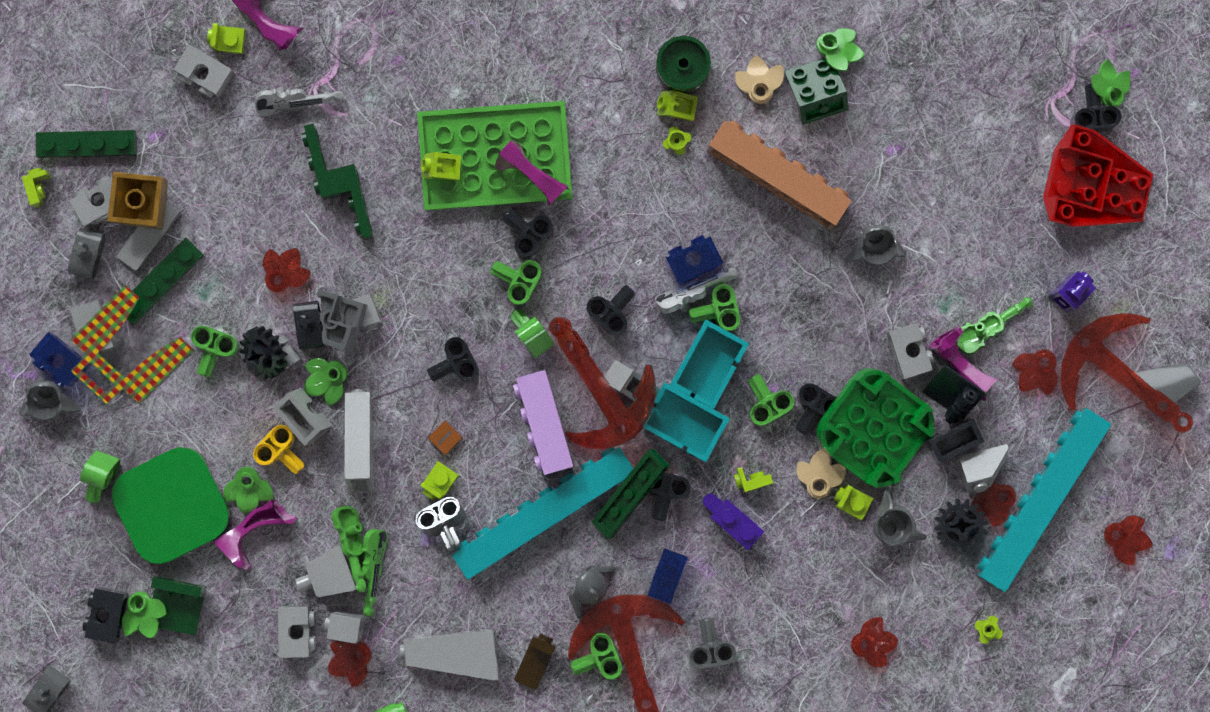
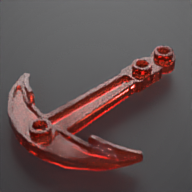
M1119 313L1100 317L1083 327L1073 337L1061 363L1060 381L1062 394L1071 411L1076 410L1075 397L1080 378L1078 373L1085 362L1089 361L1143 401L1146 408L1165 423H1172V427L1176 432L1186 433L1192 428L1193 419L1188 413L1181 412L1180 407L1161 391L1153 389L1102 344L1114 332L1119 334L1135 326L1150 324V318L1131 313ZM1087 339L1089 345L1087 347L1081 346L1080 340ZM1160 402L1167 403L1168 408L1166 410H1161L1158 404ZM1180 418H1185L1188 424L1186 426L1179 425L1178 420Z
M566 317L554 318L549 325L550 332L558 337L559 346L570 363L575 365L608 421V426L601 430L588 432L566 431L565 436L579 446L588 449H610L626 444L642 431L652 414L656 396V382L652 364L645 365L641 381L632 395L635 401L627 409L590 357L589 350L577 331L572 330L570 320ZM557 323L560 326L559 331L557 330ZM570 343L573 346L572 351L570 350ZM622 424L625 426L624 433L622 431Z
M620 594L602 600L585 613L574 629L570 639L568 659L573 660L581 646L594 636V631L610 625L634 689L633 697L638 712H659L652 688L648 685L631 618L649 614V618L665 619L681 626L685 623L684 620L673 608L663 601L644 594ZM613 605H620L621 611L619 613L612 612ZM649 700L651 702L650 707L643 708L641 706L642 701Z

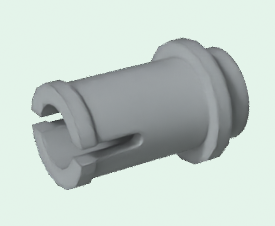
M282 335L278 341L285 345L282 350L288 354L284 359L288 362L287 367L289 368L301 360V357L298 356L288 342L290 339H286Z

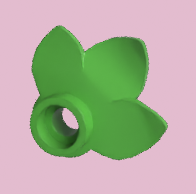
M847 28L838 29L834 33H824L818 38L816 43L818 52L824 55L828 65L837 71H847L848 63H855L865 55L852 42L856 31Z
M1107 59L1100 65L1099 74L1092 75L1091 84L1094 92L1100 96L1104 106H1114L1117 108L1123 102L1124 94L1129 91L1130 71H1123L1117 74L1111 61Z
M322 358L310 360L305 366L312 375L306 380L304 391L311 396L323 394L328 406L335 404L344 393L343 382L348 375L346 366L337 360L330 362ZM332 369H335L338 372L337 377L332 376Z
M252 467L240 468L236 472L235 478L228 482L224 488V500L228 502L236 500L239 510L245 515L256 509L259 501L268 502L273 500L274 497L270 483L261 479L259 473ZM248 476L251 478V482L245 483L242 478Z
M142 591L136 592L129 597V609L122 617L123 632L125 636H130L139 629L146 637L154 638L159 630L158 619L167 615L166 607L159 599H152L149 594ZM143 601V606L139 608V603Z

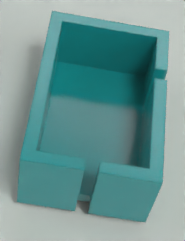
M705 320L670 386L689 396L691 393L695 394L694 399L714 409L736 369L732 363L738 364L749 343Z
M664 382L653 401L657 405L656 408L652 406L649 408L640 427L680 449L686 446L685 452L706 462L730 418Z

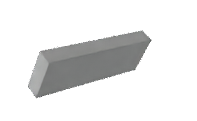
M166 201L163 230L137 227L116 257L138 272L181 211Z

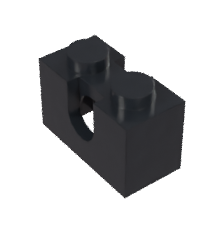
M970 418L954 425V428L946 432L938 433L932 436V438L925 440L936 463H942L985 442L974 419Z
M100 587L95 588L94 592H90L87 605L92 608L90 617L86 616L83 622L84 638L113 644L119 642L122 617L125 614L129 593ZM101 608L109 612V619L107 621L99 619L98 613Z

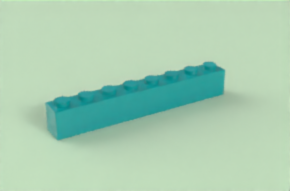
M1082 408L1080 411L1076 410L1069 420L1071 423L1070 428L1067 432L1063 431L1056 441L1058 447L1054 453L1051 451L1048 453L1043 461L1044 469L1041 473L1037 472L1029 484L1032 488L1027 495L1024 493L1016 504L1019 507L1014 516L1010 514L1003 524V527L1006 529L1001 537L997 535L990 545L992 551L989 556H984L977 565L976 569L979 570L977 576L1002 592H1006L1111 426L1110 422L1088 408Z
M611 446L600 453L603 457L595 463L591 459L580 466L582 471L577 475L573 476L572 473H569L559 480L560 486L552 489L551 486L538 493L540 498L535 502L531 503L530 500H527L517 507L519 512L513 516L507 513L497 519L498 525L490 530L486 526L475 533L477 539L471 543H468L467 540L461 542V546L456 549L452 557L466 579L469 580L623 481L633 470V467L622 449L619 447L615 450L614 446Z

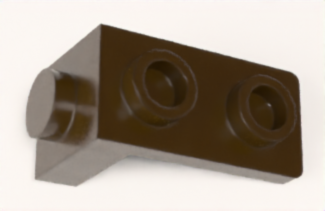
M542 633L539 636L533 635L514 678L516 682L534 690L538 688L556 648V644L552 643L553 638Z

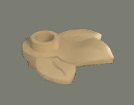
M757 55L749 62L747 72H735V81L738 88L748 93L750 99L756 104L767 103L772 98L773 90L781 86L784 78L782 65H776L768 69L766 63ZM758 88L764 89L765 95L758 96L756 90Z
M820 449L812 456L810 463L798 462L796 472L799 480L807 485L808 493L814 498L821 499L829 495L832 487L842 483L846 475V468L841 464L832 465L828 454L823 449ZM818 481L823 484L821 491H817L814 488L815 483Z

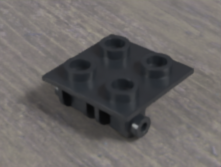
M947 365L942 367L923 390L924 394L947 409L945 420L950 424L956 423L960 418L964 420L987 393Z

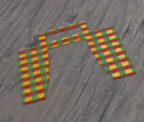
M126 285L70 339L86 354L71 372L106 404L122 389L140 404L194 350L179 337L145 359L125 378L102 358L98 352L116 334L139 299ZM90 362L116 385L108 394L82 371Z

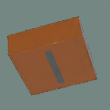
M446 420L428 437L444 455L463 438Z

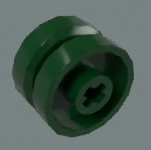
M682 35L671 38L663 44L658 52L656 61L658 80L669 91L674 90L685 94L695 92L703 86L708 78L711 65L709 51L695 37ZM683 61L684 64L688 63V66L686 68H681L679 66V62Z

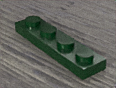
M135 130L36 132L37 158L137 156Z
M185 237L132 290L139 297L127 318L133 325L204 256L188 238Z
M648 449L596 515L592 523L607 539L613 538L670 465L654 449Z

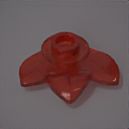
M298 248L286 250L280 256L272 249L266 252L263 258V267L267 273L265 284L268 289L273 292H282L287 287H300L309 279L311 272L300 267L301 257ZM275 276L282 277V282L279 285L273 282Z
M1041 349L1034 354L1025 352L1015 358L1012 366L1021 371L1018 380L1020 391H1031L1040 387L1045 394L1049 395L1055 389L1058 382V375L1054 370L1057 359L1052 351ZM1042 358L1049 360L1046 366L1040 365L1039 362Z
M994 481L991 487L977 493L978 496L974 498L970 505L972 506L977 503L979 506L976 511H985L982 517L989 516L990 524L993 527L1007 520L1009 508L1016 501V492L1011 486L1006 484L998 485ZM1001 492H1005L1008 497L1006 501H1001L999 499V494Z
M1127 516L1120 523L1114 522L1109 524L1104 531V539L1107 544L1113 547L1115 557L1127 565L1135 564V552L1146 550L1153 545L1149 536L1141 531L1145 519L1140 516ZM1118 530L1120 537L1115 540L1112 537V533Z
M874 617L864 622L861 632L857 633L851 640L852 652L858 657H864L868 664L873 667L886 666L887 658L885 654L894 650L899 642L894 634L883 631L884 623L882 617ZM863 640L867 643L866 649H862L861 642Z
M335 640L330 644V648L335 656L329 662L328 673L336 677L347 676L352 687L359 685L368 674L367 664L372 658L370 647L363 642L355 644ZM356 651L362 654V659L356 657Z

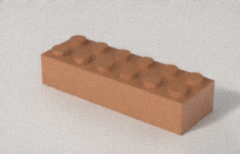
M725 120L710 142L707 149L708 153L829 230H832L837 225L852 201L848 198L849 194L839 187L833 189L827 185L828 181L819 174L814 176L806 172L807 167L796 160L793 163L784 158L786 154L778 148H768L764 145L765 141L753 133L749 136L742 131L744 128L733 120L730 123Z

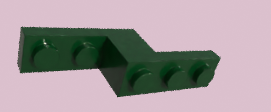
M313 123L304 125L305 133H301L305 148L309 147L311 156L307 157L310 171H315L317 180L313 181L316 195L321 194V198L327 200L351 194L352 197H348L351 212L356 211L358 221H354L357 236L362 235L364 240L373 239L374 235L357 167L355 164L327 171L317 128Z

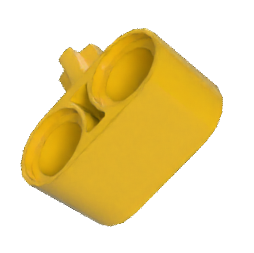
M287 425L274 427L253 451L254 460L260 465H272L280 460L294 474H298L305 466L304 462L289 449L294 443L296 435ZM281 429H285L289 433V439L285 443H281L277 439V433ZM264 447H268L272 452V457L268 461H263L260 457V451Z

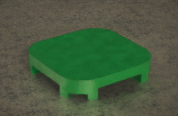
M866 368L858 371L850 378L821 418L817 427V440L819 446L826 454L869 485L876 488L886 487L891 484L896 485L902 479L900 474L926 438H932L936 430L934 429V416L932 413L934 410L889 374L876 368Z
M178 447L171 449L125 472L116 480L113 486L112 499L114 506L136 551L143 559L150 563L162 564L173 561L219 538L225 533L229 525L231 514L229 505L226 504L206 463L207 460L201 453L192 448Z

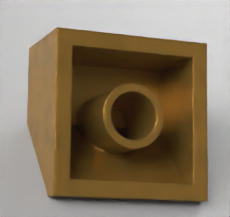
M113 172L107 221L163 230L168 180L158 176Z

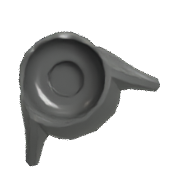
M873 225L863 231L860 241L853 247L845 260L846 262L863 260L870 265H882L889 263L895 257H906L907 252L903 249L900 242L895 239L890 227Z
M40 380L28 386L19 414L47 421L59 417L62 413L79 412L81 407L64 395L56 383L49 380Z
M884 491L879 507V516L873 525V532L886 547L925 540L927 535L916 530V523L911 513L901 505H894L889 491Z
M589 565L586 572L578 578L575 589L569 593L570 602L578 619L582 617L581 604L593 605L604 597L607 583L602 574L614 571L613 566Z

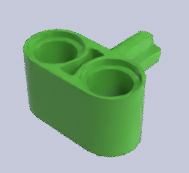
M532 260L524 262L517 271L496 261L490 271L492 275L510 284L508 298L516 306L527 304L542 276L540 265ZM528 266H534L538 270L537 276L533 279H528L524 276V270ZM516 288H523L526 291V296L521 301H516L512 297V293Z
M726 284L719 285L713 290L711 304L689 310L692 323L715 319L717 325L728 332L734 331L740 323L735 293ZM719 290H726L730 295L729 301L726 303L719 302L716 298V293ZM725 314L733 315L735 318L734 326H724L722 316Z
M522 309L512 312L513 314L510 318L518 327L515 333L535 359L555 344L535 316L529 319Z
M197 326L191 333L193 344L204 350L197 369V373L204 377L211 376L218 356L234 357L240 350V343L237 338L210 327ZM206 330L210 335L209 341L201 344L198 336L202 331ZM230 339L233 342V348L230 352L225 353L221 345L224 340Z
M760 374L748 380L751 389L758 399V402L749 411V418L753 424L757 426L766 425L793 408L794 399L789 392L780 391L771 394ZM784 395L788 398L789 405L786 409H779L776 406L775 402L778 396ZM759 407L767 411V418L763 422L757 421L754 417V411Z
M96 450L85 463L80 475V481L89 484L85 496L89 503H98L100 501L102 490L106 489L118 471L120 458Z
M598 632L591 638V654L571 661L572 671L575 675H579L597 667L606 679H615L622 671L621 660L610 635L605 632ZM599 637H604L608 640L609 646L605 650H598L594 645L595 640ZM610 660L615 661L618 665L617 671L612 674L604 670V664Z

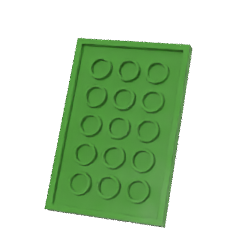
M565 101L417 112L421 161L425 154L431 152L461 155L460 180L423 179L422 172L425 211L547 202L546 196L519 170L510 168L499 171L494 167L499 153L510 141H516L522 146L526 158L535 167L568 186L570 190H565L554 201L572 200Z

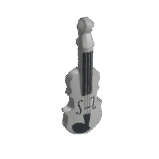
M278 87L271 91L258 92L255 96V106L257 113L261 116L278 115L281 111L302 110L308 105L328 104L333 100L339 102L343 99V93L340 91L328 93L326 91L324 94L307 96L302 89L287 90L285 92L283 87Z
M731 268L726 273L719 272L699 282H692L680 289L661 293L655 298L657 308L660 312L666 314L678 309L681 312H687L690 310L689 302H695L704 298L707 288L720 283L725 284L727 280L735 279L738 276V272L735 268Z

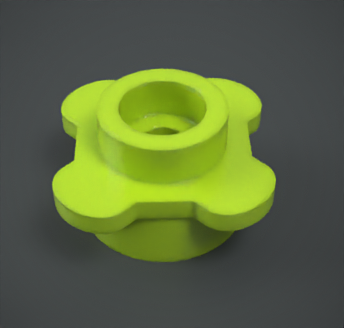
M671 127L667 139L663 141V147L675 151L677 155H683L686 144L691 141V135L678 130L677 127Z
M991 615L988 619L975 622L974 627L978 630L981 643L987 644L989 640L994 638L1000 639L1003 636V631L998 627V618ZM988 627L991 628V631H990V632H987V631H986V629H987Z

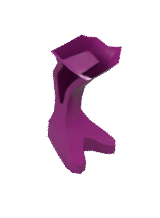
M232 0L238 9L256 24L263 38L272 41L279 51L288 49L294 38L304 29L302 27L279 24L271 20L260 9L261 0Z
M510 141L497 157L494 166L499 171L510 168L519 170L546 196L547 205L549 206L565 190H570L565 184L535 167L526 158L522 146L516 141Z
M961 326L938 336L928 346L937 356L947 361L958 374L985 392L999 379L991 378L980 372L958 352V342L964 333ZM986 395L981 400L986 401Z
M269 500L263 507L253 509L242 523L233 530L223 534L214 543L239 569L243 567L248 571L252 566L242 546L243 538L260 526L293 524L297 517L288 514L277 500Z

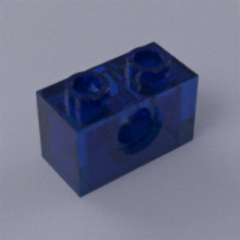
M701 235L691 240L692 245L685 249L682 246H678L668 251L669 256L665 260L678 286L723 265V261L711 236L705 239L704 235ZM689 253H696L700 257V263L692 266L687 263L686 256Z
M47 332L29 354L34 359L32 363L44 372L47 369L53 374L51 379L59 386L73 387L79 378L71 370L83 357L57 335ZM57 355H61L64 358V364L60 368H56L53 363ZM91 364L86 365L82 371L85 373Z
M663 548L647 595L671 604L688 556Z

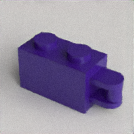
M1074 272L1069 274L1049 297L1066 313L1074 311L1096 289L1092 284L1094 280L1085 272Z
M706 494L703 497V505L712 512L710 518L746 550H749L765 532L727 498L722 502L714 494Z

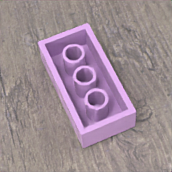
M543 370L516 378L518 384L513 385L517 399H522L524 408L520 409L523 422L525 424L529 423L531 432L527 433L530 446L532 448L536 447L538 456L534 457L538 472L543 471L544 475L574 467L546 371Z

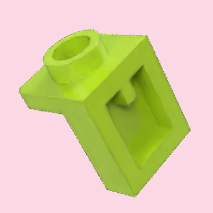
M213 23L212 29L208 30L207 44H210V48L216 52L243 54L246 30L244 28L226 27Z
M674 90L661 92L657 100V115L661 117L670 116L688 122L694 121L698 97Z
M439 152L425 154L421 161L423 179L460 180L461 155Z
M35 168L27 172L28 175L23 176L22 180L30 205L37 208L44 205L43 198H46L43 185L38 184V181L51 178V174L47 170H42V168Z
M438 461L425 481L420 485L424 488L422 493L434 501L436 498L442 500L459 475Z
M742 467L737 468V474L733 475L737 488H742L743 492L773 483L771 474L764 475V471L749 475V481H746Z
M846 485L845 488H839L834 500L837 501L835 507L863 520L873 498L850 485Z

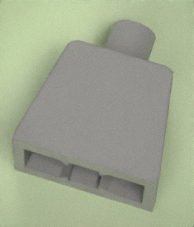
M341 545L305 564L308 574L295 579L300 593L313 588L316 597L354 591L357 584L352 578L349 560L343 554Z

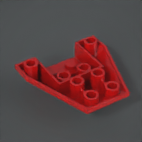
M1072 124L1054 149L1043 195L1049 221L1069 227L1143 222L1153 173L1097 131Z

